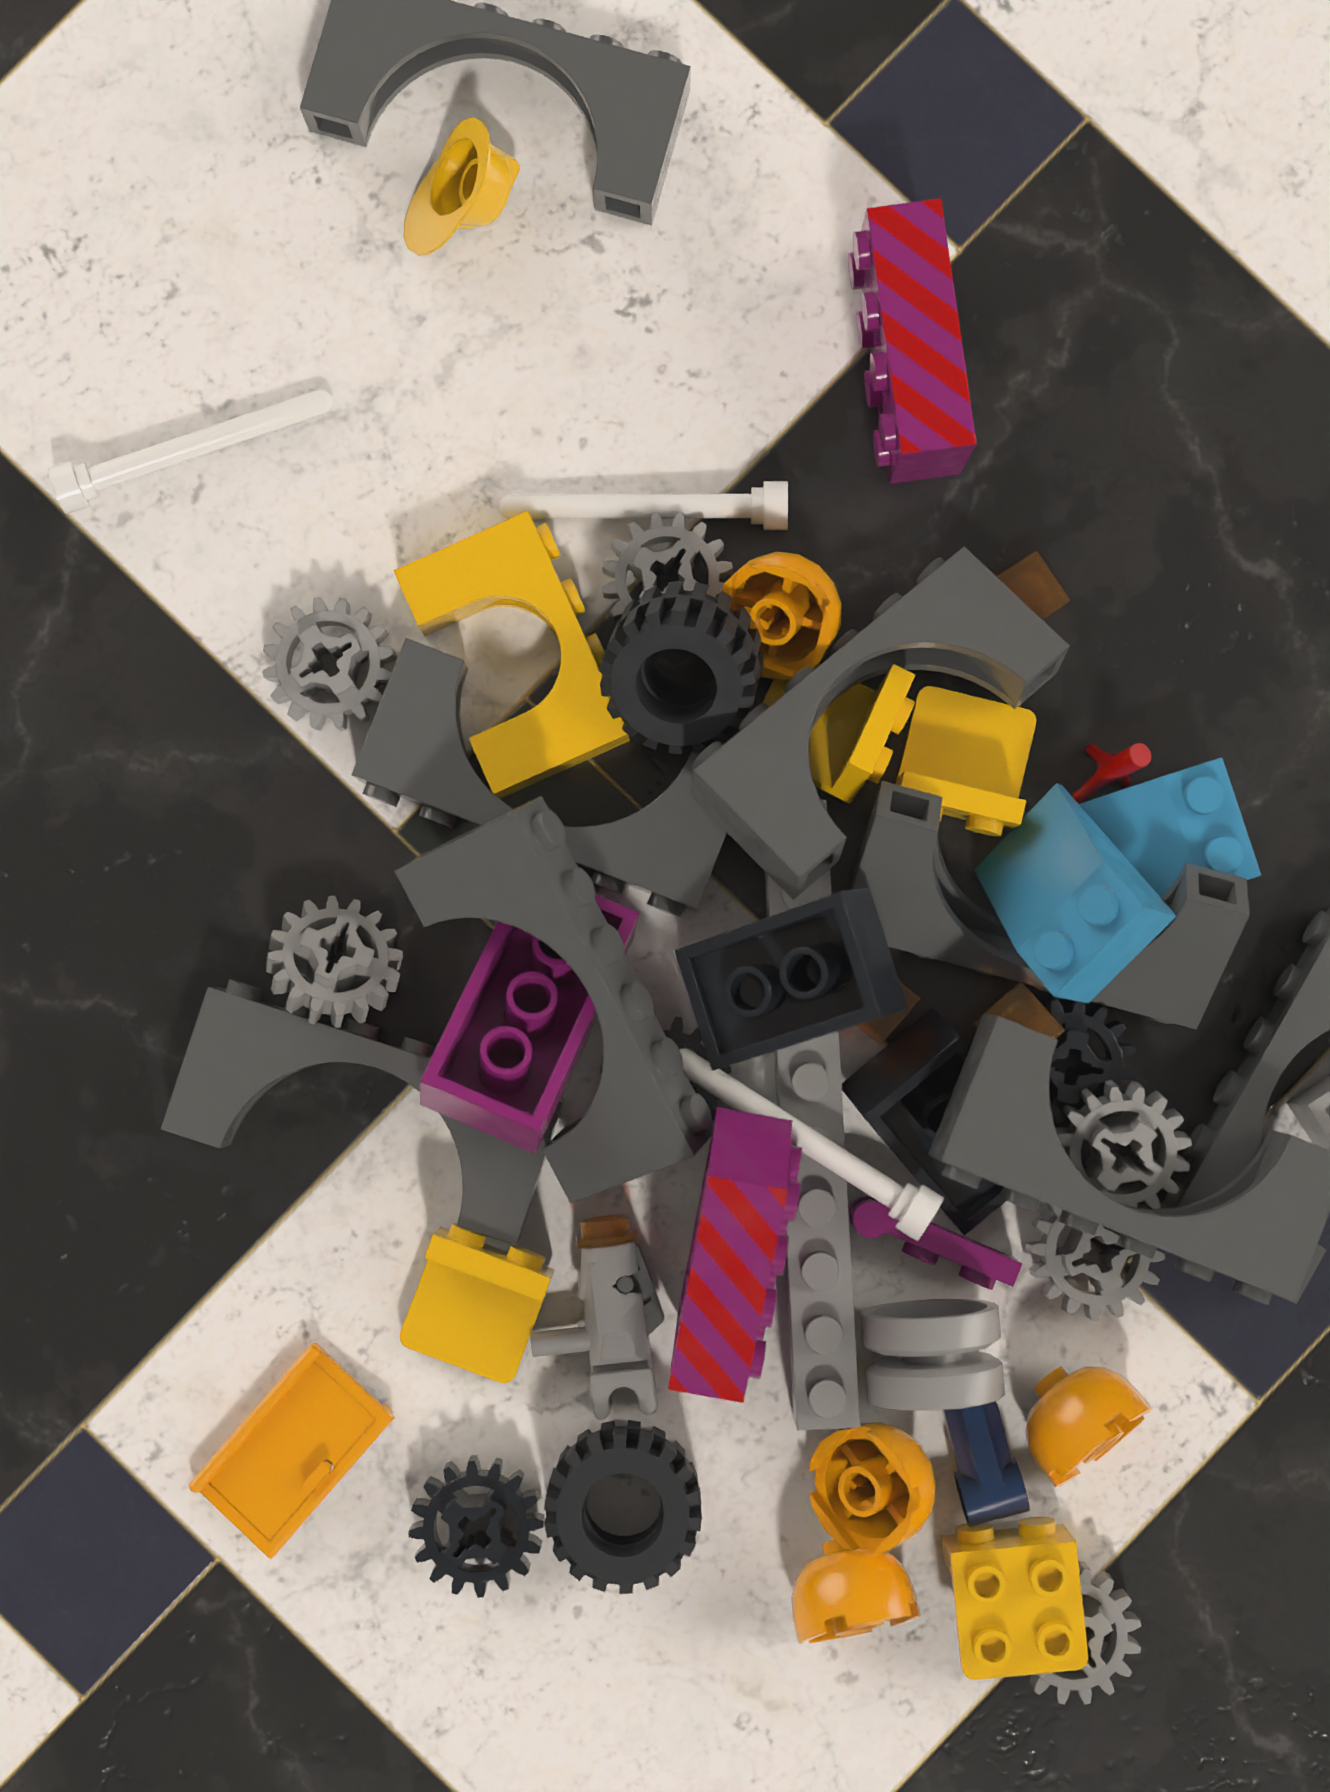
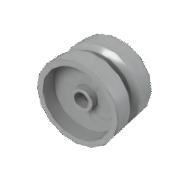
M974 1299L913 1300L873 1306L860 1312L864 1346L875 1353L888 1355L878 1358L865 1367L866 1396L870 1405L895 1410H944L983 1405L997 1401L1005 1396L1003 1363L989 1353L978 1351L986 1349L1001 1338L999 1306L995 1302Z

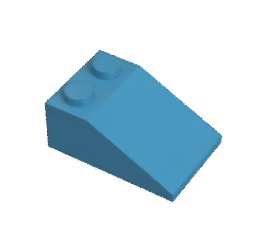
M1222 757L1079 804L1160 897L1175 882L1185 863L1246 878L1247 880L1261 876Z
M1058 783L1026 814L1021 821V825L1013 828L974 869L1016 951L1054 997L1089 1003L1176 917V914L1069 792Z

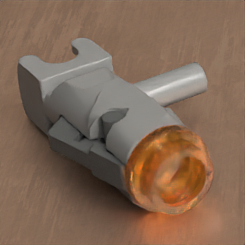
M625 1214L583 1219L580 1221L581 1235L575 1237L576 1247L581 1248L580 1281L576 1295L578 1299L584 1302L585 1319H579L578 1327L531 1332L533 1357L589 1351L594 1416L599 1420H604L609 1416L612 1405V1392L619 1387H628L635 1391L638 1396L641 1412L645 1415L653 1414L657 1411L658 1400L654 1364L651 1359L648 1335L664 1321L665 1313L641 1247L636 1242L638 1240L637 1230L630 1229L629 1215Z

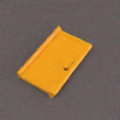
M312 1343L189 1483V1489L194 1493L200 1492L268 1558L272 1559L395 1418L392 1414L393 1411L387 1405H382L317 1343ZM326 1460L332 1462V1464H333V1470H332V1471H331V1465H330V1463L327 1462Z

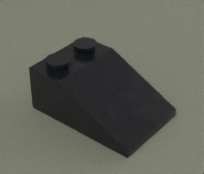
M869 888L840 891L674 950L712 1071L908 1010Z
M931 1008L842 1082V1091L920 1185L923 1184L944 1197L940 1208L965 1236L1006 1202V1200L1000 1198L1004 1186L985 1178L981 1179L978 1189L942 1175L945 1162L928 1155L970 1050V1047L934 1008Z

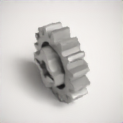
M658 513L652 514L651 529L643 531L634 521L628 524L631 541L626 543L614 538L611 542V549L619 557V560L603 561L602 572L609 577L615 578L614 582L602 586L604 598L619 599V602L610 611L613 620L617 621L618 618H621L625 607L632 601L626 586L628 570L633 572L634 577L642 581L643 592L639 596V602H641L644 591L657 586V576L655 573L667 575L671 569L675 570L679 563L678 581L683 582L684 590L693 591L697 581L693 579L691 569L695 565V560L699 557L708 575L709 587L706 594L717 598L724 583L719 582V579L732 574L733 569L732 562H717L715 559L723 551L724 543L722 540L718 539L706 544L703 540L707 525L700 522L692 531L684 529V514L681 513L676 514L672 526H663L662 519ZM657 543H675L672 549L652 552L647 548ZM667 587L664 589L663 592H662V591H660V592H661L662 594H664V593L666 592Z
M320 597L314 598L313 613L306 615L296 605L290 608L295 623L289 628L284 624L275 622L272 628L282 638L280 644L264 645L263 648L265 654L276 660L275 666L268 667L262 671L263 677L268 681L280 682L281 684L270 695L272 699L278 704L292 700L293 702L289 707L287 715L297 722L309 712L310 726L319 731L322 730L327 718H332L335 727L339 731L347 729V716L354 713L364 723L369 721L368 711L365 706L370 701L377 705L380 704L383 695L378 689L380 684L388 683L392 673L384 669V664L397 659L396 651L393 648L379 646L389 635L383 624L368 629L367 627L372 619L371 612L363 607L354 616H350V604L345 598L338 599L334 611H328L326 604ZM340 626L355 633L351 634L349 632L339 638L325 635L321 627ZM301 641L304 646L300 663L291 669L293 653ZM329 652L338 659L336 664L340 670L332 677L322 670L324 664L321 657ZM370 659L367 678L359 689L356 681L360 665ZM321 690L334 693L340 702L323 704L309 700L305 696L308 694L312 696Z
M329 896L325 909L318 910L312 901L307 900L303 903L302 918L290 912L283 915L282 931L273 930L271 934L269 949L272 952H269L267 956L266 972L275 974L271 987L274 995L290 993L287 1000V1011L292 1013L304 1006L309 1009L308 1023L315 1025L322 1014L330 1015L334 1028H341L344 1014L351 1013L354 1019L361 1024L366 1022L369 1010L368 1004L380 1011L386 1007L388 992H395L398 986L400 973L397 970H400L403 951L393 949L397 936L395 929L379 930L382 917L379 911H375L365 918L359 914V900L354 899L346 910L339 909L335 896ZM342 950V956L338 964L334 963L331 973H326L331 959L335 960L337 952ZM301 975L306 976L308 982Z
M1112 1080L1105 1081L1104 1096L1096 1098L1091 1091L1085 1088L1081 1091L1082 1099L1085 1103L1082 1109L1078 1110L1069 1105H1065L1062 1109L1071 1121L1069 1127H1055L1060 1142L1065 1145L1064 1150L1080 1174L1099 1192L1111 1200L1132 1207H1137V1203L1145 1200L1152 1209H1159L1160 1203L1156 1193L1163 1188L1167 1192L1176 1194L1179 1188L1171 1179L1173 1171L1184 1172L1189 1171L1190 1164L1182 1156L1178 1155L1177 1151L1191 1146V1139L1184 1132L1173 1131L1184 1121L1183 1117L1174 1108L1164 1111L1168 1100L1158 1091H1154L1144 1100V1088L1136 1081H1131L1125 1094H1121L1118 1086ZM1124 1111L1121 1116L1101 1119L1107 1114ZM1156 1128L1160 1139V1150L1157 1160L1153 1158L1151 1143L1157 1136L1154 1131ZM1084 1138L1089 1141L1091 1155L1085 1162L1087 1166L1085 1171L1081 1162V1146ZM1102 1138H1107L1114 1144L1116 1142L1123 1146L1129 1144L1131 1151L1138 1160H1134L1127 1154L1125 1156L1117 1152L1112 1154ZM1139 1180L1133 1184L1118 1187L1120 1183Z
M1046 1203L1049 1211L1052 1213L1049 1221L1033 1218L1031 1222L1037 1230L1042 1232L1041 1241L1026 1243L1028 1251L1041 1256V1262L1029 1268L1030 1274L1035 1278H1049L1041 1293L1049 1300L1063 1293L1062 1310L1073 1315L1082 1303L1084 1304L1086 1317L1095 1321L1099 1319L1102 1306H1106L1112 1315L1119 1318L1124 1316L1122 1300L1128 1298L1142 1305L1145 1299L1138 1287L1142 1282L1158 1285L1160 1279L1154 1273L1148 1271L1150 1262L1165 1260V1253L1156 1250L1153 1259L1123 1248L1116 1244L1120 1232L1105 1229L1100 1224L1095 1236L1070 1226L1071 1230L1064 1245L1056 1248L1058 1237L1066 1224L1058 1221L1062 1209ZM1137 1204V1208L1148 1209L1145 1205ZM1092 1238L1104 1244H1109L1107 1249L1099 1252V1264L1083 1258V1254L1091 1250L1090 1239ZM1133 1255L1131 1267L1125 1277L1121 1279V1270L1127 1258ZM1080 1273L1086 1274L1090 1285L1094 1286L1095 1292H1086L1074 1288L1065 1280L1064 1276H1074Z
M1078 1561L1082 1594L1088 1595L1082 1599L1088 1662L1080 1670L1033 1674L1029 1682L1034 1692L1039 1695L1049 1685H1052L1053 1695L1060 1704H1065L1070 1690H1076L1083 1703L1090 1704L1092 1698L1091 1688L1097 1685L1110 1696L1115 1691L1109 1677L1114 1672L1125 1677H1130L1132 1674L1131 1669L1123 1660L1125 1653L1138 1654L1141 1651V1646L1136 1639L1127 1634V1632L1141 1627L1140 1620L1134 1612L1124 1611L1132 1600L1123 1588L1112 1591L1114 1580L1104 1570L1096 1575L1092 1581L1089 1567L1085 1562ZM1111 1632L1107 1648L1100 1656L1104 1636Z

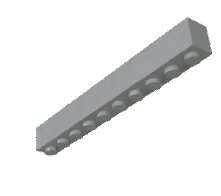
M820 800L827 812L826 800ZM830 869L794 900L764 871L767 917L831 895ZM839 1032L775 1051L774 1065L777 1106L845 1149ZM802 1152L797 1179L800 1182V1192L794 1221L788 1220L785 1235L789 1237L785 1275L793 1419L797 1431L860 1428L847 1181Z

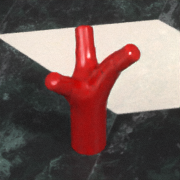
M1136 743L1118 753H1108L1102 751L1095 744H1089L1085 751L1086 754L1097 762V770L1072 794V797L1077 803H1080L1095 791L1116 781L1120 787L1128 788L1131 785L1128 775L1150 763V750L1146 745Z

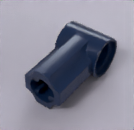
M996 1401L978 1406L942 1410L958 1471L954 1472L955 1483L968 1526L971 1527L1030 1511L1024 1481L1015 1457L1010 1456Z

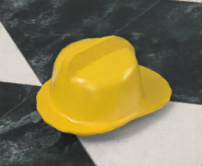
M475 117L464 119L453 129L440 156L419 185L409 204L404 220V240L407 248L418 256L431 254L441 248L458 228L472 229L492 224L506 206L510 191L519 174L520 164L513 156L490 144L489 132L484 122Z

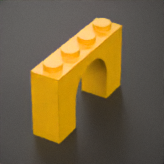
M528 511L393 570L415 621L424 636L486 609L512 607L525 610L540 618L552 630L560 644V671L553 688L545 699L533 709L468 738L493 794L499 799L630 741L629 735L622 730L625 719L623 717L612 719L607 710L610 697L601 695L600 681L602 673L600 672V667L605 651L596 633L587 637L584 636L576 618V615L585 612L578 591L571 578L560 582L551 563L552 560L561 557L554 538L546 523L535 527Z

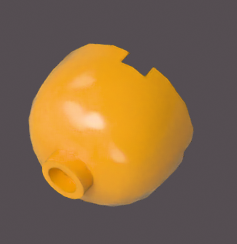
M773 552L756 557L734 573L721 589V591L733 597L730 606L732 610L736 611L744 607L750 614L751 620L748 629L758 628L762 640L759 651L763 652V666L760 677L786 680L793 678L806 666L813 668L827 655L841 626L842 604L834 582L819 565L799 554Z
M1060 1366L1044 1377L1033 1388V1391L1040 1399L1035 1403L1027 1416L1025 1434L1028 1447L1040 1469L1057 1488L1081 1473L1076 1466L1082 1461L1085 1464L1093 1459L1097 1461L1130 1434L1145 1419L1143 1415L1151 1412L1153 1408L1122 1375L1107 1368L1083 1367L1068 1375Z
M883 1422L861 1423L860 1428H842L820 1441L810 1459L809 1472L815 1470L814 1482L816 1487L815 1491L809 1493L812 1508L823 1529L842 1547L852 1551L862 1548L873 1551L871 1554H883L919 1532L932 1512L936 1489L932 1463L923 1447L902 1429Z
M835 1540L821 1544L824 1556L807 1563L795 1579L791 1596L792 1615L799 1644L807 1641L809 1643H818L872 1632V1628L884 1625L885 1620H889L892 1627L921 1616L915 1589L908 1571L894 1555L888 1552L871 1554L873 1551L862 1548L852 1551L842 1547Z

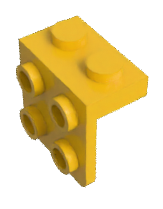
M818 663L816 666L813 667V669L815 670L821 664ZM893 664L876 691L859 683L840 695L825 710L809 737V766L815 787L851 804L867 780L875 784L879 782L893 754V750L884 746L890 731L896 734L901 732L914 707L915 701L907 698L906 695L915 674ZM792 678L786 680L773 679L762 703H766L769 707L785 695L784 689Z
M934 686L922 688L916 697L896 785L943 797L940 822L942 815L966 820L965 828L970 831L991 836H1001L1003 829L1011 830L1021 825L1026 800L1019 799V794L1036 727L1035 714L1025 708L1017 707L1013 709L1008 704Z
M452 1223L450 1230L440 1226L433 1233L424 1256L427 1262L400 1331V1342L408 1349L496 1382L509 1383L516 1376L555 1269L543 1265L545 1257L529 1249L510 1245L509 1250L505 1251L486 1244V1235L459 1227L456 1223Z
M1028 1517L1017 1522L1018 1528L994 1530L993 1525L990 1523H982L971 1527L968 1524H962L956 1527V1534L941 1535L943 1560L952 1577L960 1666L967 1678L981 1680L1074 1671L1082 1669L1087 1664L1088 1649L1077 1543L1063 1523L1055 1524L1054 1518Z

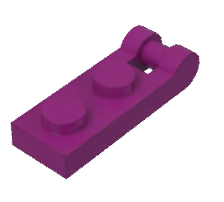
M871 1196L858 1197L849 1206V1222L863 1237L872 1239L888 1233L905 1241L902 1252L936 1266L939 1256L962 1265L958 1273L960 1277L984 1288L993 1290L996 1280L1013 1287L1023 1265L1008 1254L933 1222L929 1223L919 1240L916 1241L897 1229L895 1226L898 1221L888 1215L891 1209Z

